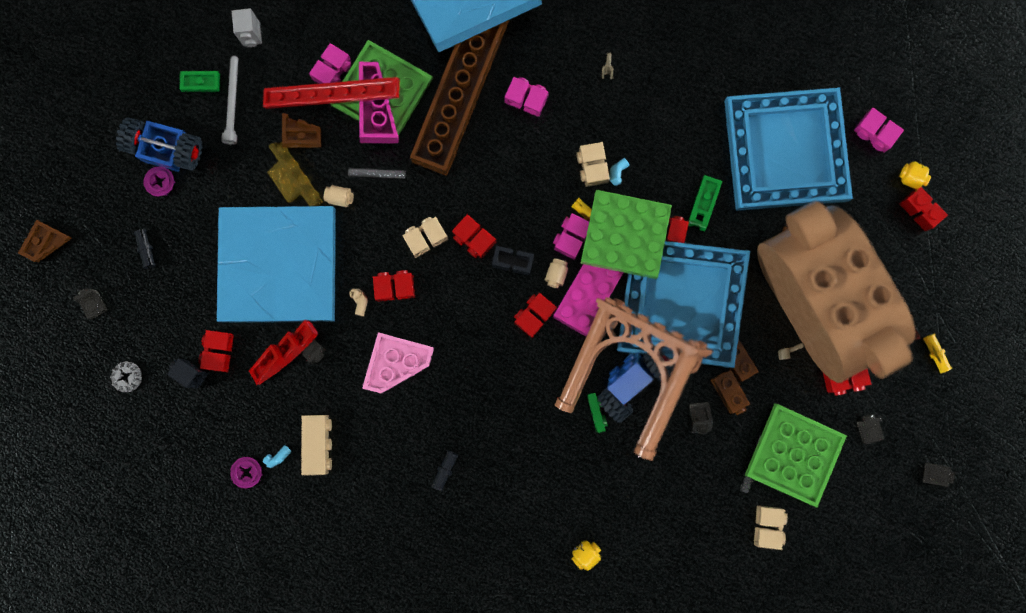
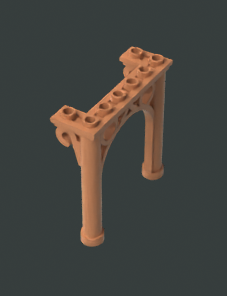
M609 297L605 299L597 298L596 302L599 309L563 392L557 398L555 406L565 412H573L593 364L603 349L618 342L632 343L641 347L656 362L661 374L662 385L660 395L634 452L645 459L653 460L656 454V446L689 374L695 373L701 365L702 357H708L709 354H712L713 350L707 348L708 344L703 341L691 339L687 341L682 338L683 335L673 330L669 332L665 330V325L658 322L653 324L648 321L649 317L640 313L638 315L632 313L633 309L624 306L625 302L614 298L613 300ZM620 322L625 326V333L617 337L613 329ZM632 325L642 329L641 333L632 335ZM607 332L610 339L601 342ZM651 335L665 342H660L655 347L651 341ZM665 346L671 348L674 352V357L669 362H664L661 356V349ZM675 365L672 374L669 378L666 366Z

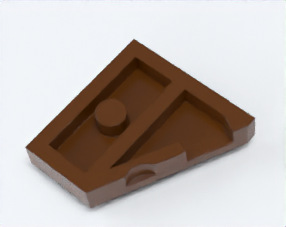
M282 113V147H321V128L313 124H307L306 121L300 119L296 121L289 118L288 114Z
M36 220L18 254L38 263L67 243L72 237Z

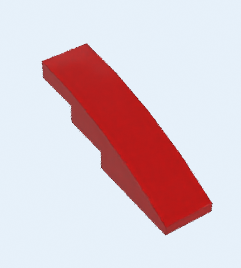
M304 320L294 333L287 332L277 345L271 344L249 370L256 385L262 384L279 372L315 339L318 333L311 321Z

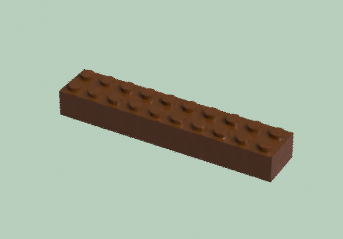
M509 20L455 45L411 153L410 159L412 163L443 175H448Z

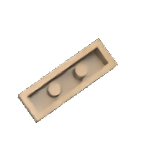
M329 415L302 416V475H325L332 468V460L329 458V450L332 448V441L329 439L332 421L329 419Z

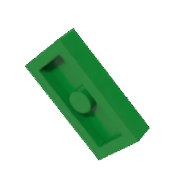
M180 71V90L182 92H219L220 73L218 71Z
M596 393L589 394L587 398L596 432L605 431V426L608 425L605 415H601L600 412L601 403L598 401Z

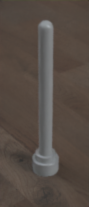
M232 56L230 61L227 123L221 140L225 144L237 143V134L234 131L238 72L237 56Z

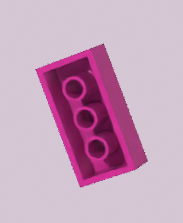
M583 264L553 318L580 334L587 336L599 309L596 302L597 298L605 299L610 297L624 272Z

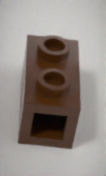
M738 339L735 367L729 369L732 371L737 382H743L759 371Z
M731 370L725 371L711 379L729 414L736 413V415H739L747 410L746 406L750 405Z

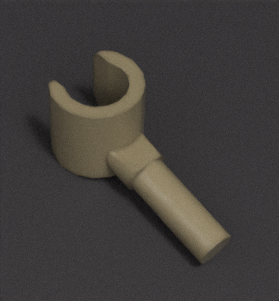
M607 53L606 65L602 67L603 79L605 74H610V79L613 78L611 53Z
M803 343L790 348L780 349L778 351L779 360L790 359V352L803 348Z

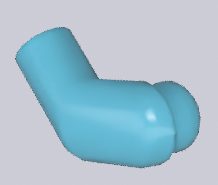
M625 158L610 168V182L615 186L621 184V171L629 166Z
M284 445L274 457L268 454L263 459V463L267 465L266 467L272 468L282 463L291 453V450Z

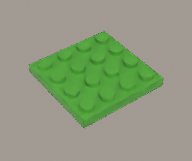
M368 40L342 82L359 80V62H378L382 78L398 77L400 79L399 98L388 100L399 136L433 77ZM359 101L330 104L359 121Z
M596 190L581 264L658 279L672 205Z
M774 404L745 476L814 507H818L847 435L781 405Z

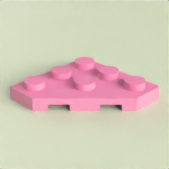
M378 333L362 388L384 393L429 367L434 347Z

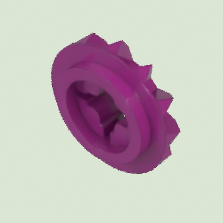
M154 167L146 173L144 187L151 195L157 197L167 195V193L173 190L172 187L175 183L174 175L165 167ZM157 176L162 180L164 179L162 187L156 185L158 182Z
M251 457L240 458L231 467V479L238 487L251 488L259 483L262 476V467L257 460ZM252 467L249 472L252 477L246 476L242 478L244 474L242 468L248 469Z

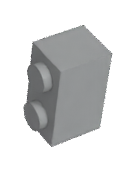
M251 8L232 10L233 31L243 46L255 47L256 44H262L260 22Z

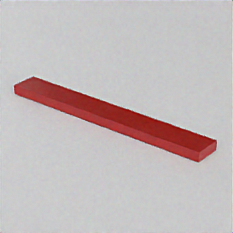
M398 77L264 88L263 107L280 108L399 98L400 79Z

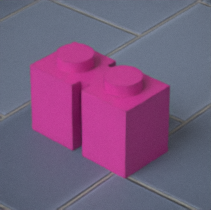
M330 43L321 55L324 63L318 60L309 75L312 80L319 84L340 82L341 74L343 75L344 72L346 73L350 69L352 61L348 54Z
M513 77L505 95V103L521 109L524 99L529 92L524 104V111L539 117L548 98V91H546L545 87L538 84L536 86L529 85V81L522 77Z
M874 108L866 113L854 129L861 139L870 140L876 150L886 152L893 146L904 130L889 120L876 135L875 133L887 117Z
M573 213L570 218L566 216L561 226L564 230L562 234H557L553 242L556 245L554 250L575 260L586 238L589 221Z

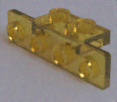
M282 142L271 143L269 148L278 159V162L267 173L287 202H293L302 194L310 207L321 205L323 201L319 193L313 188L308 177L304 175L297 161L289 153L288 148H283Z

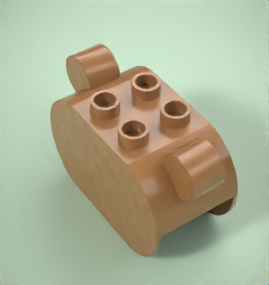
M813 201L787 215L786 223L788 229L759 244L757 256L761 270L770 288L816 365L831 380L841 383L868 367L875 375L884 378L911 362V353L908 345L915 338V328L911 314L858 224L839 207L828 206L825 208L818 201Z

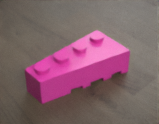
M359 62V80L382 78L378 62ZM389 100L359 101L360 143H398L399 137Z

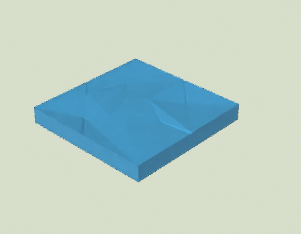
M411 0L438 53L542 4L541 0Z
M840 88L729 96L725 99L736 211L807 205L813 201H818L821 204L848 202L853 199Z
M333 206L219 207L217 322L335 321V208Z
M665 241L658 279L628 274L624 306L633 309L632 313L636 315L640 313L649 317L648 321L653 324L658 322L665 325V330L669 332L673 330L683 335L682 338L687 341L691 339L707 343V348L713 350V352L708 357H702L701 364L734 368L750 251ZM622 323L619 336L625 333V326ZM632 325V335L641 333L642 329ZM651 335V341L655 347L658 343L665 342ZM618 342V352L647 354L644 349L635 344ZM667 346L663 347L661 351L669 357L668 359H673V350Z

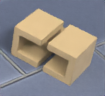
M603 142L580 146L579 152H577L578 164L582 163L583 170L580 171L581 181L585 182L586 187L605 184L610 180L607 162L604 161L606 156Z
M432 217L426 218L421 222L422 225L420 227H410L405 231L406 234L402 235L415 258L430 250L421 232H425L433 248L448 240L436 217L433 219Z
M757 506L756 524L776 527V529L755 527L754 545L761 548L782 550V545L786 541V535L782 531L784 525L787 524L785 510L782 508Z

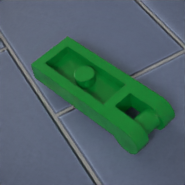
M706 175L703 176L688 219L689 227L695 226L705 232L722 181ZM697 214L704 216L702 221L696 219Z

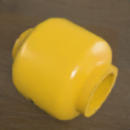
M917 162L905 164L900 173L902 183L913 189L927 186L931 179L929 168Z
M583 541L573 550L574 557H572V560L581 570H590L600 562L601 556L599 552L601 549L595 542Z

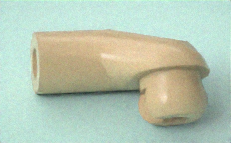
M354 288L350 291V297L357 304L355 314L364 316L368 298L362 290Z

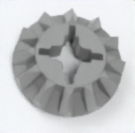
M132 362L118 363L112 369V375L110 376L112 380L111 385L121 392L135 390L142 380L140 368ZM123 372L126 374L132 373L128 376V382L120 380L123 377Z

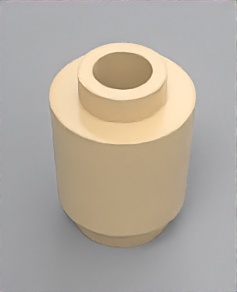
M333 185L331 187L327 186L324 191V201L331 205L348 207L353 202V193H351L349 188Z
M553 259L545 278L548 286L553 288L563 286L568 271L567 262Z

